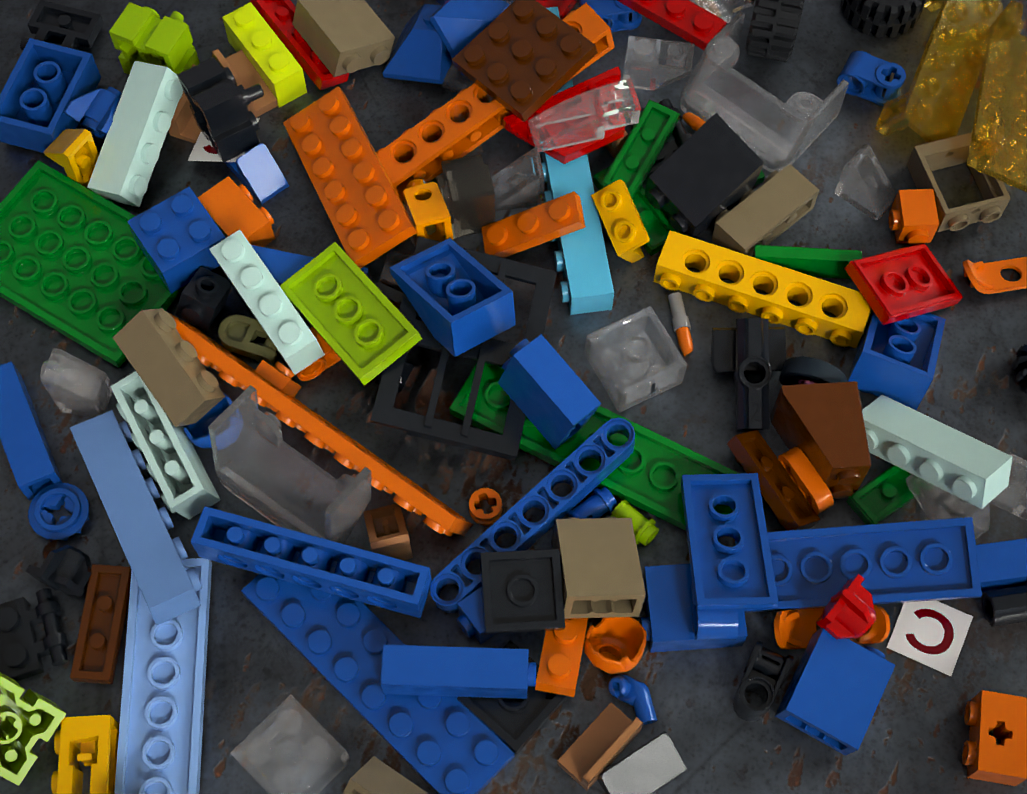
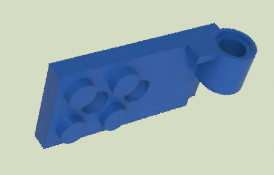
M758 473L682 475L681 491L692 574L691 595L695 640H736L738 637L737 609L778 608L779 604ZM717 505H727L733 512L730 514H720L715 511L714 507ZM723 536H729L734 538L738 544L733 547H727L722 545L718 539Z

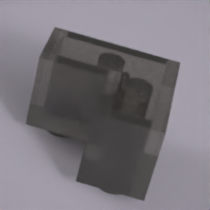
M482 155L442 161V175L436 176V181L451 216L455 238L482 233L481 227L495 222V192L488 164L484 165Z

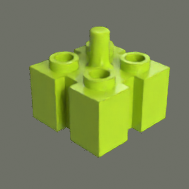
M131 2L128 3L109 31L115 49L122 51L118 57L124 73L130 74L134 61L165 66L176 74L190 69L192 64H200L195 47L192 45L193 39L189 25L183 21L184 16L180 12L173 11L170 17L164 16L163 19H160L159 14L154 9L148 6L141 7Z
M0 672V776L19 786L38 758L33 752L32 747L38 738L48 742L66 713L56 703L30 688L22 697L21 695L25 689L14 679Z

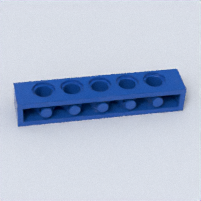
M206 506L203 508L191 539L192 546L201 558L420 619L432 581L430 568Z

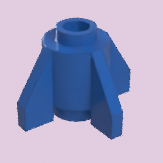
M110 86L107 90L98 88L71 100L63 113L77 122H80L83 117L84 120L81 123L80 129H87L94 136L105 140L122 93Z

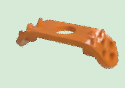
M1027 257L983 263V261L973 263L969 259L962 262L964 277H969L971 281L970 287H975L980 293L994 294L1027 288ZM1007 268L1014 269L1020 274L1021 278L1018 281H1007L1001 276L1000 272Z
M873 604L874 611L876 612L875 622L860 638H850V640L857 644L883 642L890 632V619L886 610L878 604ZM824 608L778 611L775 615L773 631L780 649L807 648L812 635L817 632L816 621L823 614Z

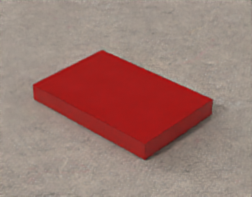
M925 243L853 260L844 268L883 325L957 305L963 298Z

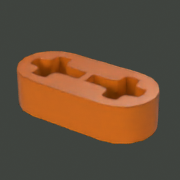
M793 447L778 456V460L817 515L834 505L831 491L801 449Z

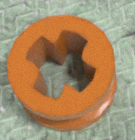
M481 488L471 495L469 499V514L474 522L482 526H489L501 517L502 499L499 493L490 488ZM487 500L489 505L495 504L496 506L491 507V513L484 514L482 509L476 510L477 507H480V501Z

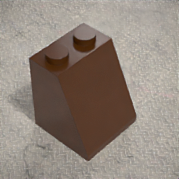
M857 381L781 386L770 415L771 423L789 450L793 447H798L803 451L828 486L833 498L842 499L852 496L858 490L872 466Z

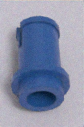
M606 487L600 490L595 488L592 491V496L567 514L569 517L579 519L600 518L605 513L611 514L613 508L617 505V501Z

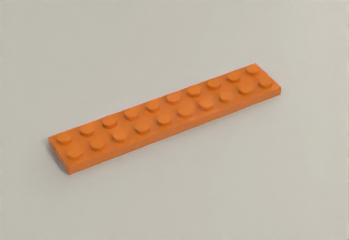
M170 314L176 321L178 333L183 340L188 341L194 346L198 354L197 357L204 366L208 368L210 366L218 371L220 378L232 386H238L246 391V396L260 406L268 407L276 412L275 417L283 423L304 432V437L321 449L324 447L331 453H335L333 458L350 470L354 469L361 474L366 472L363 479L376 489L384 490L391 495L394 492L396 495L393 501L411 513L413 511L420 516L425 514L426 517L423 522L440 534L444 533L451 537L453 533L464 536L472 527L473 523L298 399L276 388L254 372V368L199 329Z

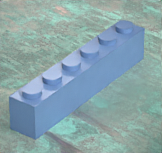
M110 410L69 427L156 625L201 606L196 591L202 589L200 581L193 567L187 570L184 568L182 560L188 558L179 536L171 539L168 530L174 528V525L165 506L157 509L154 500L159 499L160 495L152 477L144 480L141 471L147 468L139 449L131 451L128 443L133 440L126 421L118 423L113 410Z

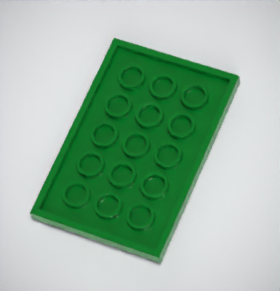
M39 160L0 203V297L118 368L122 366L127 358L112 337L141 310L163 308L166 311L186 285L173 293L169 292L137 245L127 221L135 217V215Z

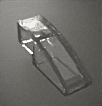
M630 78L569 98L528 120V126L536 151L539 153L603 139L605 130L639 123L641 105Z

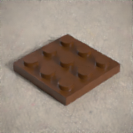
M515 0L452 59V62L456 69L525 122L597 54V49L594 43L536 0Z

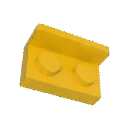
M619 179L591 196L617 256L635 263L644 258L640 247L648 243L650 238L625 182Z

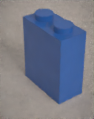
M541 334L531 342L527 338L522 340L510 351L512 357L502 365L504 372L498 384L556 450L584 427L601 405V402Z
M690 563L644 567L642 577L646 595L643 603L646 617H640V623L647 632L646 641L649 642L650 653L743 646L748 636L744 608L737 609L738 637L736 640H695L692 618V574Z
M821 628L812 635L775 717L845 756L859 749L895 668V664L886 660L885 655L878 649L870 646L862 647L851 641L850 638L835 639L824 628Z

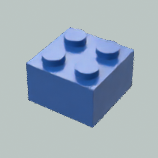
M190 186L127 221L137 245L170 293L187 285L200 266L210 271L220 266L209 249L226 237Z

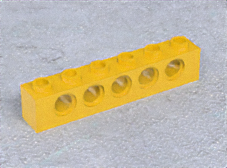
M671 230L668 233L656 264L653 281L665 289L672 291L680 290L694 295L701 301H713L725 305L738 313L746 312L763 319H769L771 324L780 323L795 328L804 335H816L828 339L833 344L841 347H857L871 310L870 305L859 291ZM687 268H697L700 272H692ZM721 279H730L734 283H725ZM757 289L764 290V291L767 292L768 294H766V295L759 294V293H757L755 290H757ZM790 300L797 301V302H799L802 306L793 305V304H791L789 301H790ZM824 312H831L836 317H829Z

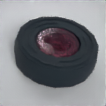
M804 356L787 359L779 376L782 386L847 382L845 374L837 367L825 361Z

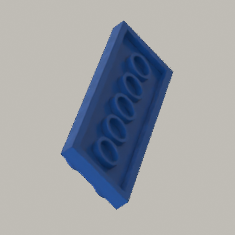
M973 517L767 532L779 602L778 608H744V613L825 608L831 597L837 594L846 582L857 574H860L865 579L861 585L872 594L873 604L980 598L982 592Z

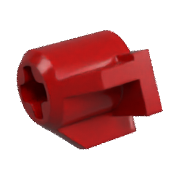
M860 574L849 579L842 589L831 597V600L823 610V614L816 621L818 626L824 628L835 639L860 638L876 620L872 594L861 585L865 579Z

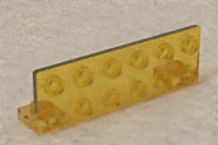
M926 0L924 6L928 10L934 12L940 9L909 92L884 104L875 127L878 132L886 136L909 126L928 143L957 136L1003 10V4L999 0Z
M1011 0L990 26L967 165L1010 186L1027 192V37L1020 34L1024 26V20H1022L1024 5Z

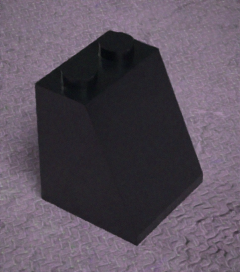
M716 113L649 176L645 188L646 197L655 209L663 211L669 218L672 228L677 233L695 238L712 225L722 211L725 209L731 210L739 203L745 193L754 188L764 162Z

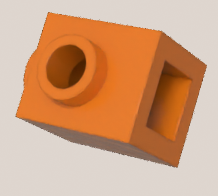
M933 189L898 190L888 217L889 228L895 231L896 244L909 243L910 245L931 243L939 227Z

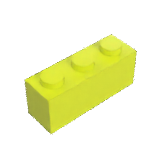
M251 2L222 17L229 43L236 52L240 50L244 52L277 99V106L279 108L307 93L303 68Z

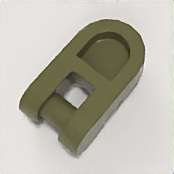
M236 314L227 317L221 322L218 334L225 349L255 359L258 363L264 360L274 366L278 357L277 349L256 319ZM257 336L266 339L263 346L255 344Z

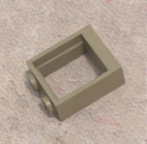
M979 131L914 146L907 167L917 189L934 190L939 219L937 232L949 229L951 231H958L969 224L981 221L983 223H990L1002 216L1011 198ZM967 163L984 200L949 209L931 171Z

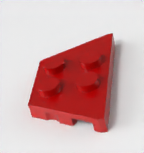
M618 66L551 96L525 122L514 114L504 117L503 127L508 132L563 164L624 137L625 121L620 68Z

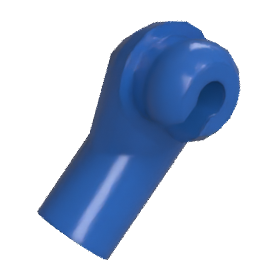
M624 674L611 678L608 684L610 694L616 699L633 706L636 718L643 722L642 726L658 721L651 694L646 684Z

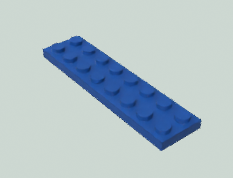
M258 574L241 590L243 596L437 794H479L515 757V753L464 707L455 696L383 694L381 688L383 644H405L363 602Z

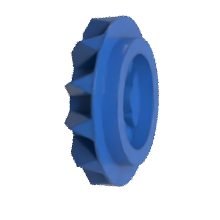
M55 483L40 490L31 501L28 510L29 523L37 535L46 538L50 542L60 539L67 541L68 537L73 534L81 533L84 523L90 520L89 506L91 505L84 492L75 485ZM65 503V509L72 515L61 516L59 521L56 522V518L48 511L60 510L61 506Z

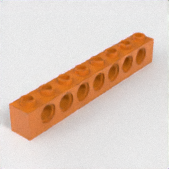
M587 3L569 12L562 19L594 43L597 49V54L573 77L615 48L611 28ZM473 83L468 88L461 90L442 107L433 110L428 117L414 127L405 130L400 137L389 145L376 151L401 202L404 200L403 191L410 181L423 179L426 183L430 182L504 128L503 118L513 113Z

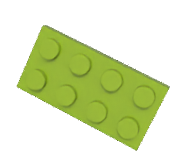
M336 242L280 285L290 302L364 386L422 340L421 335Z

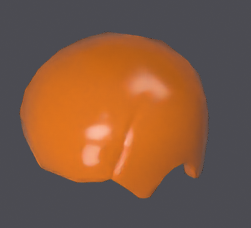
M632 617L602 618L596 626L590 625L585 636L584 653L595 667L609 674L628 672L640 662L643 656L647 632L641 623Z

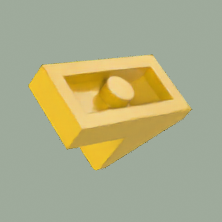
M65 129L43 152L45 156L64 167L67 177L87 187L99 156L90 131L87 129Z

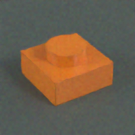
M262 360L254 371L291 397H295L302 387L292 380L294 377L293 372L279 361L272 366Z

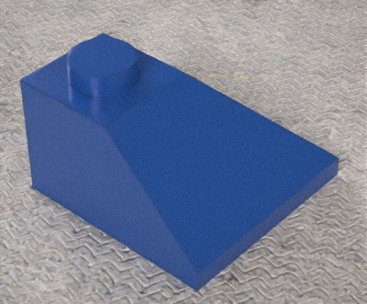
M447 0L429 19L451 57L454 58L510 5L503 0Z
M424 4L406 23L382 72L384 78L443 84L453 58L429 19L442 5Z

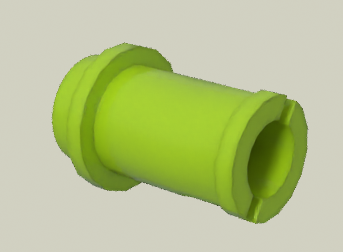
M626 499L621 501L611 513L610 517L632 518L636 544L641 543L647 546L659 532V528L655 526L656 521L654 519L648 520L631 506Z

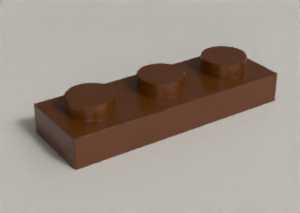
M758 430L737 434L727 443L735 456V460L744 468L746 473H758L761 496L764 497L775 513L778 522L786 531L810 529L821 520Z
M92 564V575L89 578L70 678L74 682L113 684L130 595L131 567Z

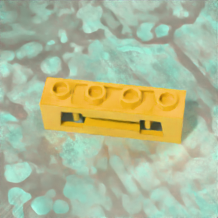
M111 715L63 718L61 730H56L54 736V750L56 755H59L58 770L53 771L51 778L52 794H82L83 772L79 770V761L83 762L84 766H91L90 794H114L120 723Z

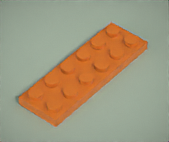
M339 86L283 122L346 254L360 269L417 233L353 108Z

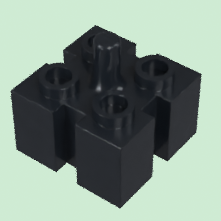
M215 57L177 74L184 94L189 100L190 109L197 126L206 139L211 141L214 150L223 162L233 159L260 144L256 131L260 129L254 114L248 111L246 107L252 101L264 96V91L260 84H255L247 89H244L242 85L237 86L231 70L228 67L222 68Z

